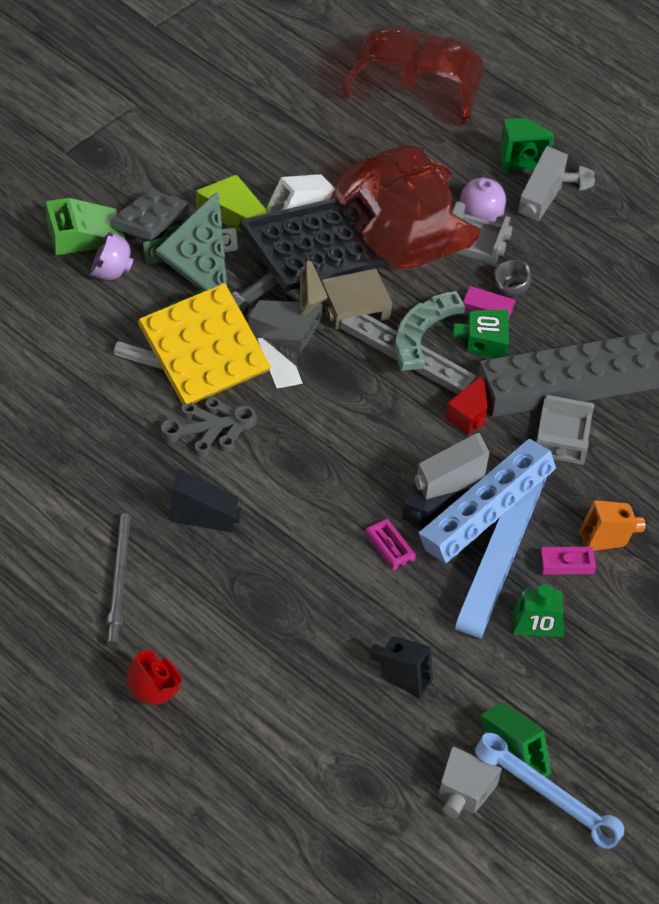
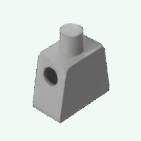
M453 747L438 796L441 800L446 801L443 807L444 813L453 818L458 817L462 809L470 813H476L498 785L502 768L487 764L478 757Z

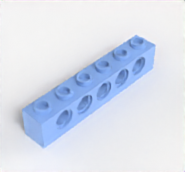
M528 439L419 532L425 551L446 564L556 469L551 451Z

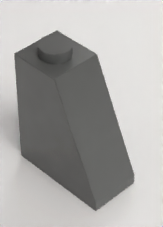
M259 300L255 308H251L248 311L246 322H248L255 336L301 353L321 321L322 304L318 305L306 316H302L300 302Z

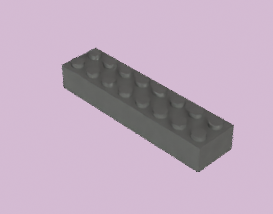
M659 331L480 361L478 378L481 376L484 379L487 406L492 417L542 409L545 395L577 401H588L659 388Z

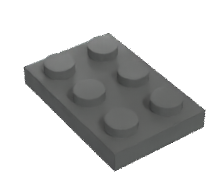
M150 189L111 218V228L151 241L190 210V202L181 200L176 196L160 193L158 190Z

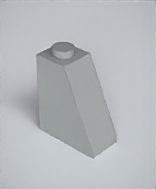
M548 146L545 148L521 195L518 213L537 221L541 219L562 187L568 154Z
M480 433L474 434L419 463L418 473L415 475V484L418 490H422L426 499L472 488L485 477L489 450Z

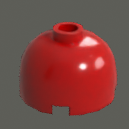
M144 649L135 656L128 667L126 674L127 684L132 696L137 701L151 705H160L169 701L179 692L182 687L179 686L182 676L169 659L164 657L160 660L158 657H155L157 652Z

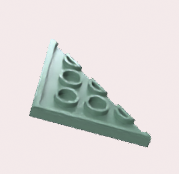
M217 192L156 249L155 253L197 288L204 291L224 283L227 286L219 193Z

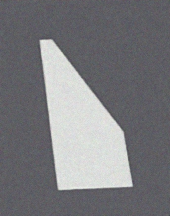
M259 338L260 347L271 365L270 373L276 388L303 384L296 366L267 341Z

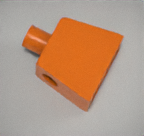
M594 501L579 530V534L584 547H593V551L624 547L633 533L644 532L645 520L643 517H635L628 503Z

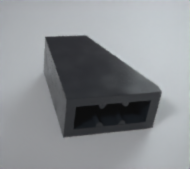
M177 470L172 489L171 522L233 533L235 523H240L242 508L238 507L239 497L183 470Z
M414 483L404 503L402 519L413 525L425 528L471 488L426 499L422 490H418Z

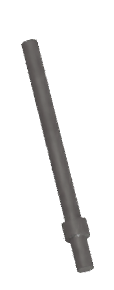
M128 513L120 515L111 608L106 620V628L108 629L107 645L109 647H116L118 645L119 630L122 629L123 624L121 607L131 519Z

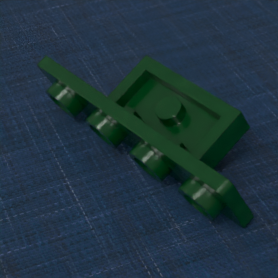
M170 226L167 230L161 232V238L152 239L151 241L144 240L142 242L144 262L146 264L165 262L155 254L156 249L180 226ZM222 228L224 252L238 250L236 228Z

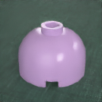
M476 178L463 188L460 202L466 204L464 214L494 222L500 215L502 217L504 214L506 195L498 182L489 178Z
M107 231L102 239L106 243L105 245L102 244L101 247L99 246L91 266L92 272L90 273L91 276L106 281L119 278L124 271L129 272L133 263V259L130 258L131 249L128 242L120 235Z

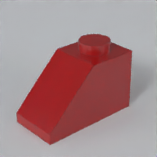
M481 376L448 403L446 420L467 435H470L475 429L479 430L482 428L487 419L485 417L487 410L485 382Z

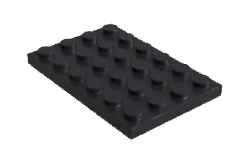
M360 192L243 219L239 223L240 230L285 292L300 288V271L307 261H312L322 282V280L405 262L408 255Z

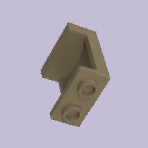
M376 269L322 280L321 283L328 298L321 304H324L327 320L332 322L335 330L340 329L341 320L376 312L381 321L390 319L392 301Z

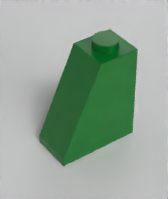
M503 702L481 714L484 734L493 733L500 736L507 743L510 753L544 777L551 774L545 734L542 728Z

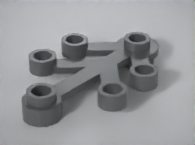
M214 397L207 399L206 411L196 407L192 402L184 403L181 408V415L185 419H193L195 417L202 420V422L181 425L176 420H166L161 425V436L166 442L174 443L180 436L207 431L203 438L195 443V454L198 457H206L210 453V445L221 430L232 426L227 435L222 436L219 440V449L222 452L228 453L233 451L234 442L241 431L255 426L257 415L249 406H240L235 409L221 403L218 398ZM220 412L228 417L220 418L215 414Z

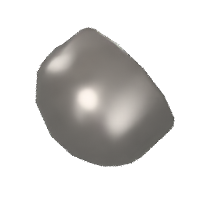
M508 260L501 263L495 269V280L499 291L507 296H517L526 292L531 284V273L527 263L520 260Z

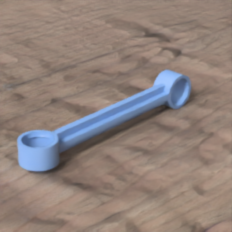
M485 733L475 748L479 759L490 765H501L592 830V838L598 846L606 849L613 848L623 837L624 826L618 818L611 815L600 817L510 753L507 743L500 736L493 733ZM600 826L610 827L614 831L616 838L605 836Z

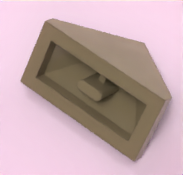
M307 261L300 271L302 316H306L328 298L312 261Z

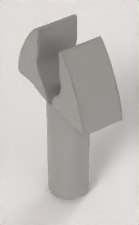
M579 166L576 173H564L563 182H575L579 184V190L588 189L594 186L595 172L586 167Z

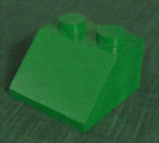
M527 118L504 119L498 151L503 171L535 170L547 146L552 148L554 133Z

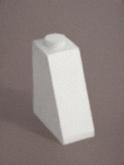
M321 174L281 177L266 208V214L328 200L335 188Z

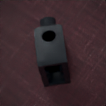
M396 636L391 637L385 647L378 644L372 646L369 658L380 663L381 677L385 681L420 698L433 680L431 647Z

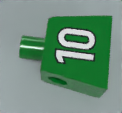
M508 309L471 311L468 324L454 323L453 338L467 339V351L469 353L491 358L506 357L509 345Z
M547 584L541 585L538 589H525L513 609V635L564 637L562 592L554 590L552 586Z

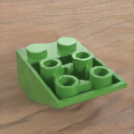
M72 198L46 201V222L55 254L61 255L98 249L102 244L105 245L106 241L102 239L107 231L116 233L125 239L123 231L111 228V218L117 215V210Z

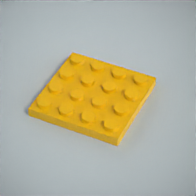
M225 283L140 318L138 321L142 332L182 405L184 403L201 401L265 373L271 368L269 361Z

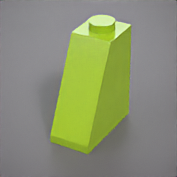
M238 175L196 190L197 209L215 192L219 193L221 222L230 227H235L241 233L242 231L239 228L240 220L266 214L264 206Z

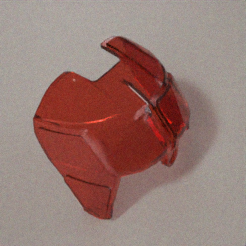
M403 25L383 26L369 32L363 39L355 61L356 64L352 67L344 81L342 91H344L346 99L351 98L349 92L356 75L368 62L403 67L401 82L407 88H412L417 84L420 71L434 74L457 82L463 101L461 124L465 126L467 120H471L475 95L479 91L484 72L483 60L472 46L459 38L452 36L444 38L409 30L407 26ZM425 37L421 49L417 50L421 38Z
M401 146L380 152L376 156L367 158L354 165L337 182L335 194L342 205L347 204L356 194L361 192L375 212V218L365 228L362 236L368 245L393 267L401 269L413 268L463 249H470L480 235L481 229L466 222L452 213V196L447 180H450L453 173L446 166L434 162L424 153L423 147ZM403 179V180L399 181L398 183H396L395 185L391 186L392 184H394V183L397 182L398 180Z

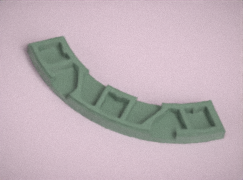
M457 291L439 294L431 297L429 301L423 304L418 303L404 316L399 325L395 340V354L401 371L425 367L426 361L421 350V338L432 324L447 316L464 313L465 305Z

